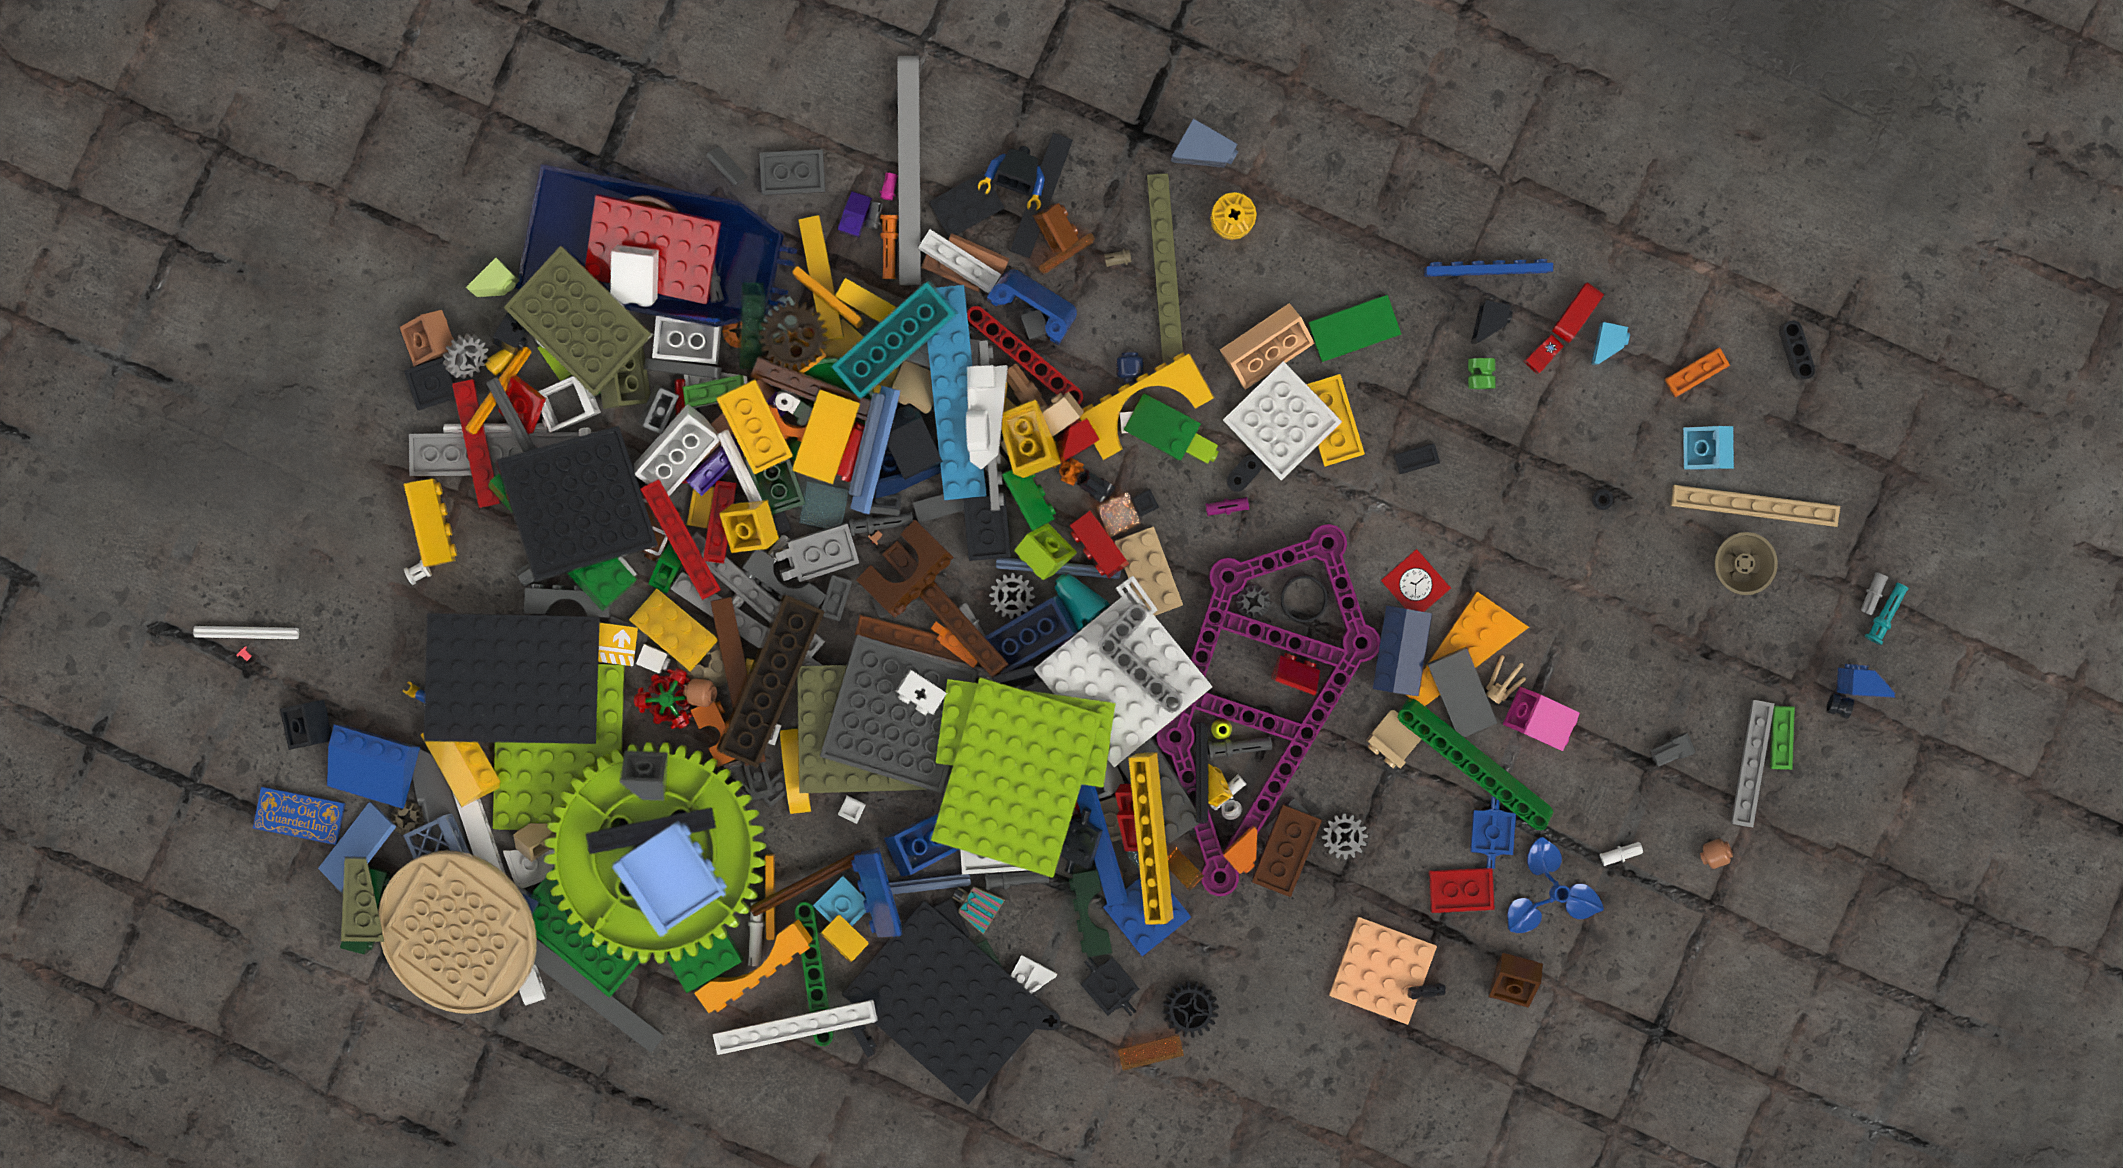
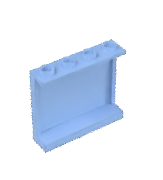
M679 820L613 863V868L660 937L666 934L668 929L721 895L723 897L727 887L724 880L720 876L717 878L713 870L715 868L709 859L705 860L702 856L703 850L697 841L693 842L690 838L691 832L685 823L681 825Z

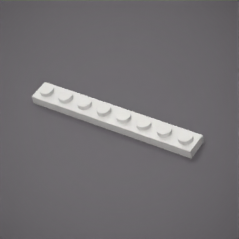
M869 1000L713 1034L717 1055L872 1023L878 1021L874 1002Z

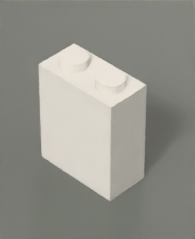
M617 245L612 250L611 294L621 304L632 302L638 303L639 306H650L655 302L658 293L659 250Z

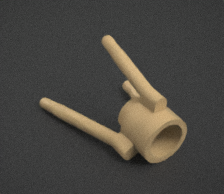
M1504 655L1500 656L1491 680L1486 686L1488 690L1486 695L1498 704L1502 700L1505 701L1526 680L1525 677H1522L1510 689H1506L1524 664L1520 663L1503 685L1496 683L1494 686L1504 660Z

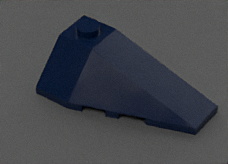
M886 446L874 496L875 498L892 495L941 473V465L939 463L904 480L889 446Z

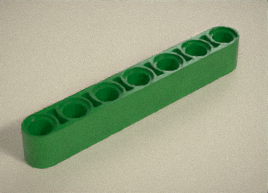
M803 900L796 906L795 917L796 920H800L804 927L810 926L814 930V934L811 936L813 940L808 945L817 951L815 957H808L806 951L801 954L809 1010L812 1013L819 1009H830L815 907L812 902ZM803 905L808 906L811 910L810 915H801L799 908ZM811 968H817L820 971L818 978H812L809 975ZM820 989L823 992V997L820 999L814 998L812 991ZM834 1031L828 1032L830 1035L828 1040H821L818 1034L813 1035L815 1042L820 1046L829 1045L833 1039Z

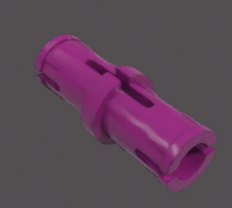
M1247 497L1232 500L1225 498L1224 501L1205 503L1207 516L1224 513L1231 515V512L1249 510ZM1235 504L1237 505V506H1235V507H1228V508L1218 509V507H1222V506L1235 505Z

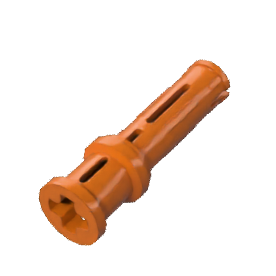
M880 215V219H882V233H880V237L883 239L882 279H896V239L899 237V233H897L899 215Z

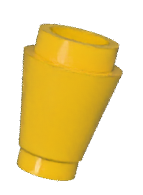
M502 349L489 357L484 365L494 376H497L499 373L502 374L515 355Z

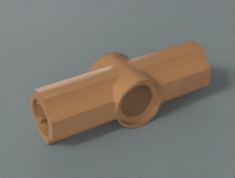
M1017 364L1007 369L1006 381L1014 390L1015 396L1022 405L1036 400L1039 407L1044 404L1047 407V404L1041 398V393L1032 381L1027 379Z

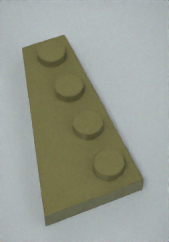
M345 856L341 941L384 942L366 857Z

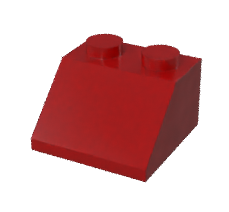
M1078 418L1065 427L1063 433L1057 437L1056 447L1061 463L1100 440L1087 418L1082 421Z

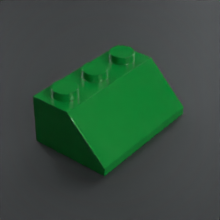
M1013 470L1002 474L1032 531L1054 520L1053 515L1056 512L1051 503L1046 504L1043 496L1046 494L1040 484L1036 486L1033 480L1036 477L1035 474L1025 478L1014 474Z

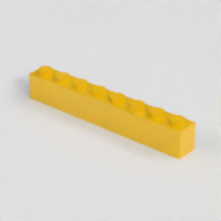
M1157 752L1136 753L1129 757L1145 924H1166L1173 919L1158 756Z

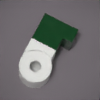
M784 389L777 393L775 404L779 410L789 411L798 417L797 423L803 427L806 425L814 407L813 403Z

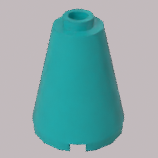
M1063 574L1055 581V590L1079 632L1097 618L1104 609L1106 610L1111 606L1106 599L1071 574L1067 576Z

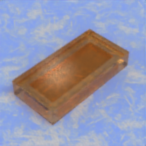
M1177 847L1167 856L1169 870L1189 891L1204 877Z

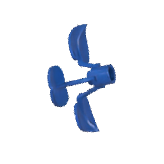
M1544 837L1538 838L1530 847L1527 864L1533 874L1541 875L1545 873L1554 886L1549 891V899L1533 905L1527 898H1518L1510 904L1507 912L1508 929L1514 933H1524L1536 928L1542 919V914L1536 907L1554 901L1566 902L1567 912L1575 919H1585L1604 910L1600 898L1589 886L1575 884L1569 889L1566 886L1559 885L1558 881L1549 874V872H1554L1560 867L1562 857L1559 849Z

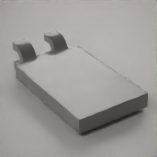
M847 522L786 541L787 548L773 550L777 561L789 559L791 568L779 570L783 581L797 577L798 581L802 582L859 563Z

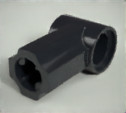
M1087 469L1079 472L1076 477V484L1103 505L1107 503L1116 489L1115 486L1103 478L1097 477Z

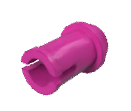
M885 173L882 191H879L881 194L880 198L892 201L893 197H896L894 192L898 175Z

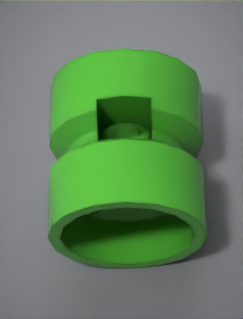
M1468 359V371L1471 372V375L1468 377V389H1495L1496 377L1492 375V372L1495 371V359Z

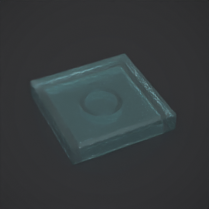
M807 482L804 496L806 504L802 507L799 523L822 528H830L842 524L849 490Z

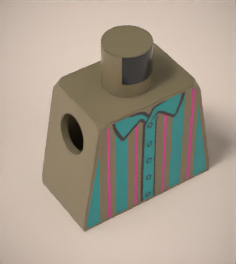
M975 885L969 893L958 886L952 898L962 903L958 913L982 934L985 933L1005 901L1004 897Z

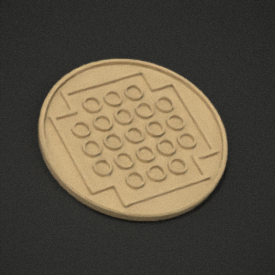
M437 851L427 853L410 861L387 884L378 910L384 936V942H380L391 969L413 994L426 1003L442 1010L470 1014L494 1009L505 1003L521 989L534 964L537 944L536 930L531 911L523 895L515 884L497 867L468 853Z

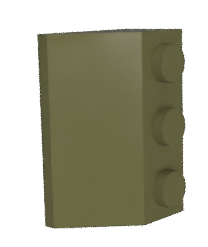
M643 346L600 391L603 409L647 403L650 396L647 370L644 369L645 355Z

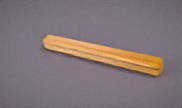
M526 346L522 351L519 350L499 378L505 391L510 378L517 375L532 352ZM491 391L465 428L473 435L477 433L497 404Z

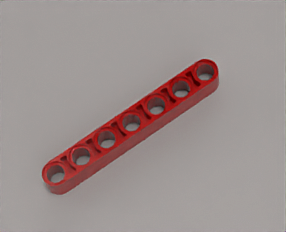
M974 306L968 310V322L1055 395L1059 393L1064 395L1071 391L1077 392L1080 396L1077 403L1081 404L1083 400L1082 391L983 308ZM973 311L982 313L980 321L974 322L971 320L970 315ZM990 324L997 325L999 330L996 335H989L986 329ZM1005 338H1012L1015 342L1014 347L1011 349L1005 348L1003 340ZM1022 351H1027L1031 354V359L1028 362L1020 361L1019 354ZM1037 365H1045L1047 373L1043 376L1037 375L1035 372ZM1054 378H1060L1063 381L1061 389H1054L1051 382Z

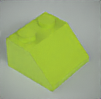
M1049 523L1028 533L1014 550L1020 559L1027 563L1042 580L1054 575L1077 553Z

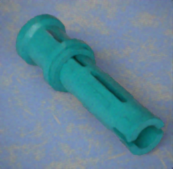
M1898 582L1895 584L1896 586L1879 617L1874 618V624L1869 634L1865 635V638L1878 645L1883 644L1882 639L1887 630L1891 629L1892 624L1890 622L1909 589ZM1897 596V599H1896L1895 603L1893 604L1891 610L1889 611L1890 606L1892 605V603H1893L1895 597Z

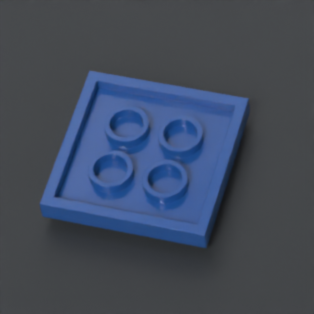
M1141 876L1125 888L1128 902L1112 906L1105 904L1103 906L1141 956H1144L1191 918L1190 914L1171 892L1173 919L1166 924H1145Z

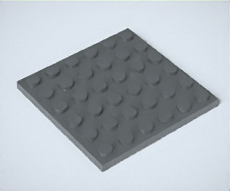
M856 635L820 757L941 793L950 766L936 763L945 697L933 715L930 713L924 715L915 709L917 705L910 701L907 704L898 698L899 693L895 690L908 670H912L944 692H946L947 679L975 683L978 671ZM923 689L915 691V693L917 694L916 699H918L919 697L923 698L925 696L922 693Z

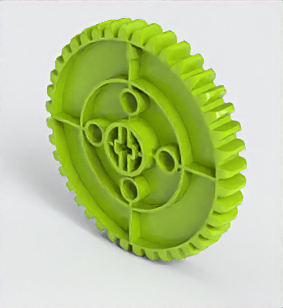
M647 742L643 752H656L654 743ZM664 742L659 751L661 753H668L664 801L642 800L620 783L624 753L619 749H615L612 751L613 763L600 756L597 758L599 771L590 766H585L583 772L587 780L584 781L579 778L571 780V784L576 792L565 791L561 793V797L567 803V806L554 807L553 812L561 818L560 822H550L547 825L549 830L556 833V838L544 840V844L547 847L554 848V854L545 856L544 862L555 864V870L548 872L546 878L558 880L559 885L551 890V895H564L565 899L558 905V909L563 911L571 908L573 913L567 920L569 925L581 921L583 925L580 928L579 935L584 937L592 932L595 933L592 942L594 947H598L605 941H608L607 953L613 955L622 947L623 959L627 961L638 951L639 960L644 964L649 961L651 953H654L657 963H664L668 951H670L674 961H680L683 957V948L694 957L699 952L698 942L706 949L713 947L712 933L720 939H725L727 931L724 924L734 928L740 924L734 914L735 911L742 914H747L750 911V908L743 899H755L758 896L757 892L749 887L750 883H760L763 881V877L754 872V868L766 865L765 859L755 856L756 851L766 848V843L755 841L754 837L762 833L764 827L760 825L752 826L751 820L760 814L759 810H746L745 806L752 800L751 795L740 797L737 795L743 783L736 781L728 784L727 780L731 775V770L724 769L717 774L715 770L718 760L715 758L710 759L703 765L702 751H696L689 759L687 758V747L681 745L676 750L675 755H672V747L668 742ZM629 745L628 751L640 752L637 745ZM712 807L716 828L691 833L689 836L693 842L697 841L703 850L701 854L704 859H709L715 868L713 872L716 877L720 876L727 886L725 888L726 893L723 897L722 895L680 921L660 937L634 897L623 892V881L613 868V863L637 848L638 845L589 854L585 833L614 828V823L618 818H624L629 824L672 816L679 809L691 812Z

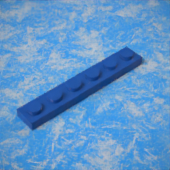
M1547 259L1534 260L1535 263H1526V260H1514V264H1505L1504 260L1493 261L1492 265H1484V261H1473L1472 265H1463V262H1451V266H1442V262L1430 263V266L1424 268L1425 277L1551 273L1553 272V263H1547Z

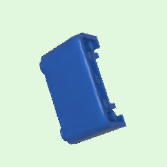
M1015 269L1006 271L987 296V302L997 307L998 304H1011L1015 296H1018L1050 316L1045 325V331L1051 337L1050 341L1059 346L1077 316L1075 306Z

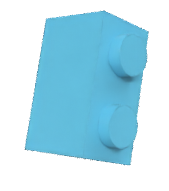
M1733 426L1683 428L1684 470L1734 469Z

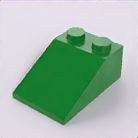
M1143 393L1124 431L1170 457L1181 461L1201 423Z

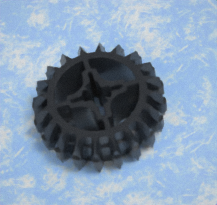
M1188 980L1186 981L1187 987L1183 988L1180 982L1178 983L1180 990L1177 991L1175 987H1172L1171 990L1174 995L1172 996L1169 993L1165 995L1170 999V1002L1163 1001L1162 1003L1168 1007L1162 1009V1013L1169 1014L1164 1018V1021L1169 1022L1172 1020L1168 1027L1172 1029L1177 1026L1175 1034H1179L1183 1030L1182 1036L1186 1037L1187 1032L1190 1031L1191 1038H1194V1031L1198 1030L1199 1035L1202 1036L1203 1032L1201 1029L1203 1027L1207 1032L1210 1031L1207 1023L1215 1025V1021L1211 1017H1218V1013L1213 1012V1010L1219 1009V1005L1212 1003L1217 998L1216 996L1209 998L1213 991L1209 989L1204 992L1206 989L1205 984L1199 989L1198 981H1195L1193 987H1191ZM1191 993L1186 1002L1176 1003V1000L1181 995ZM1197 994L1206 1000L1208 1010L1196 1004ZM1193 1003V1007L1196 1010L1195 1012L1192 1011V1014L1188 1016V1012L1184 1008ZM1173 1009H1177L1185 1014L1184 1024L1174 1017ZM1195 1016H1205L1200 1023L1190 1025Z

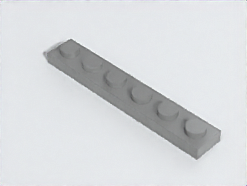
M1752 700L1731 824L1747 827L1754 826L1774 703Z

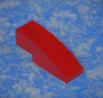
M1120 784L1115 795L1119 808L1117 819L1125 851H1138L1131 784Z

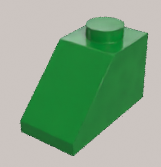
M669 543L660 556L648 583L665 594L668 593L683 566L671 543Z

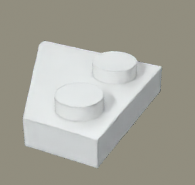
M1021 955L1011 976L1017 979L1030 993H1033L1054 979L1057 973Z

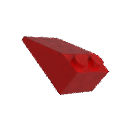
M1287 653L1284 654V657L1279 655L1270 679L1315 695L1320 670L1316 669L1317 664L1306 660L1302 664L1296 661L1297 657Z

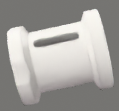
M422 560L411 568H404L405 575L412 585H415L416 581L425 576H432L429 567H423Z

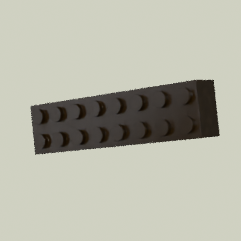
M783 593L716 748L718 752L758 768L824 615V610Z

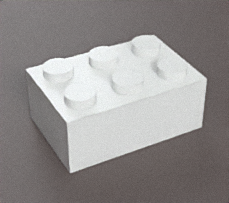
M656 316L652 358L718 365L722 323L718 321Z

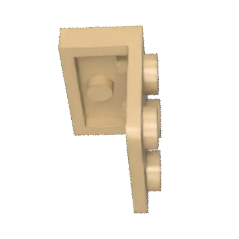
M1390 710L1366 739L1370 744L1368 748L1376 755L1380 752L1386 757L1384 761L1392 768L1397 766L1400 769L1406 763L1404 761L1405 758L1421 740V738L1399 721L1398 712L1395 710Z

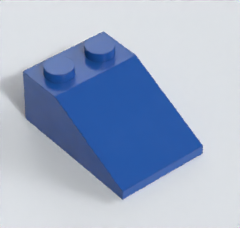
M939 813L900 829L884 838L900 876L912 875L960 850L931 841Z

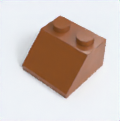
M1053 203L1033 215L1053 253L1064 252L1079 240L1077 228L1073 223L1070 224L1067 219L1068 212L1066 208L1059 203Z

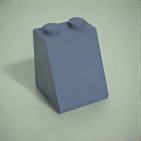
M1193 119L1170 161L1181 164L1225 168L1227 163L1232 164L1238 153L1235 149L1237 143Z

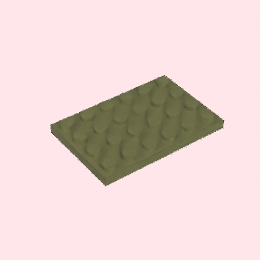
M560 246L504 306V309L593 396H597L653 336L563 246Z

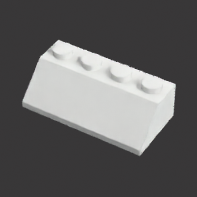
M687 404L666 427L663 433L657 437L634 463V473L647 484L659 479L668 496H670L719 442L718 433L702 414Z

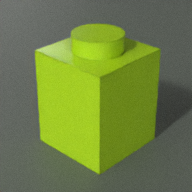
M1196 433L1185 453L1208 464L1209 461L1214 462L1219 451L1216 450L1217 444Z

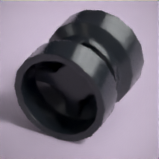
M1832 693L1827 703L1826 712L1833 715L1837 713L1840 717L1848 719L1854 707V699L1848 697L1841 699L1840 695Z

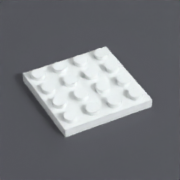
M1284 361L1223 419L1280 480H1283L1342 423L1335 413Z

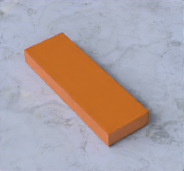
M1719 347L1664 380L1673 396L1677 397L1727 368L1730 364Z

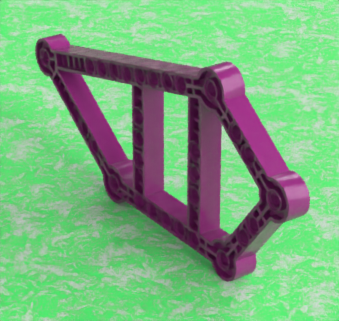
M1331 524L1320 525L1315 528L1309 535L1308 540L1243 562L1232 558H1224L1215 562L1209 570L1208 577L1213 591L1190 658L1204 677H1206L1220 631L1223 629L1334 666L1302 721L1298 723L1206 692L1156 733L1159 747L1163 752L1171 755L1178 779L1188 794L1196 791L1195 765L1190 753L1195 736L1190 722L1195 709L1290 740L1223 851L1221 850L1209 809L1208 823L1198 824L1194 827L1205 861L1200 873L1201 882L1204 888L1215 896H1226L1232 893L1239 881L1238 871L1222 853L1250 827L1254 826L1258 834L1361 662L1374 658L1380 648L1379 634L1374 628L1365 624L1342 556L1347 547L1346 536L1339 527ZM1326 537L1333 541L1330 549H1325L1322 546V540ZM1287 550L1293 554V559L1289 563L1284 562L1282 559V554ZM1266 557L1273 560V566L1268 570L1262 566V561ZM1313 558L1323 561L1346 630L1341 639L1342 649L1229 612L1227 610L1232 595L1239 593L1246 585L1247 580ZM1225 571L1233 573L1234 577L1230 583H1226L1222 579ZM1339 577H1343L1346 580V586L1343 589H1338L1335 585ZM1346 597H1350L1353 601V605L1349 609H1345L1342 605V601ZM1212 611L1220 613V620L1216 623L1209 620V614ZM1252 624H1257L1260 627V632L1256 636H1252L1249 633V627ZM1274 630L1280 634V639L1277 642H1271L1269 639L1270 632ZM1205 631H1211L1214 635V639L1209 643L1204 642L1202 638ZM1293 637H1297L1300 641V645L1296 649H1292L1289 646V641ZM1359 637H1363L1366 640V645L1362 649L1357 648L1355 644ZM1199 651L1207 653V659L1202 663L1196 660V654ZM1337 673L1344 675V682L1340 685L1334 682V676ZM1326 691H1331L1334 695L1333 700L1329 703L1323 700V694ZM1232 704L1234 712L1228 716L1224 715L1222 711L1224 705ZM1315 709H1320L1323 712V716L1320 720L1316 721L1312 718V712ZM1248 710L1252 711L1254 714L1253 720L1245 722L1242 717L1243 713ZM1266 717H1271L1274 721L1273 726L1269 729L1264 728L1262 724ZM1305 727H1310L1312 730V735L1309 738L1301 736V731ZM1172 731L1180 732L1181 738L1178 742L1170 741L1169 735ZM1294 745H1299L1301 748V753L1298 756H1292L1290 753V749ZM1283 763L1290 765V771L1287 774H1281L1279 771V767ZM1185 771L1193 772L1194 777L1192 781H1183L1182 775ZM1272 781L1279 783V789L1276 792H1270L1268 789ZM1261 799H1266L1269 802L1268 808L1265 810H1259L1257 807ZM1218 871L1225 873V879L1221 882L1214 880V875Z

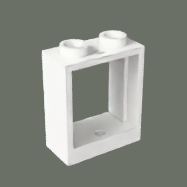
M574 376L538 391L546 397L541 413L544 417L542 419L543 425L549 432H558L601 413L595 397ZM574 385L585 413L558 424L547 396Z

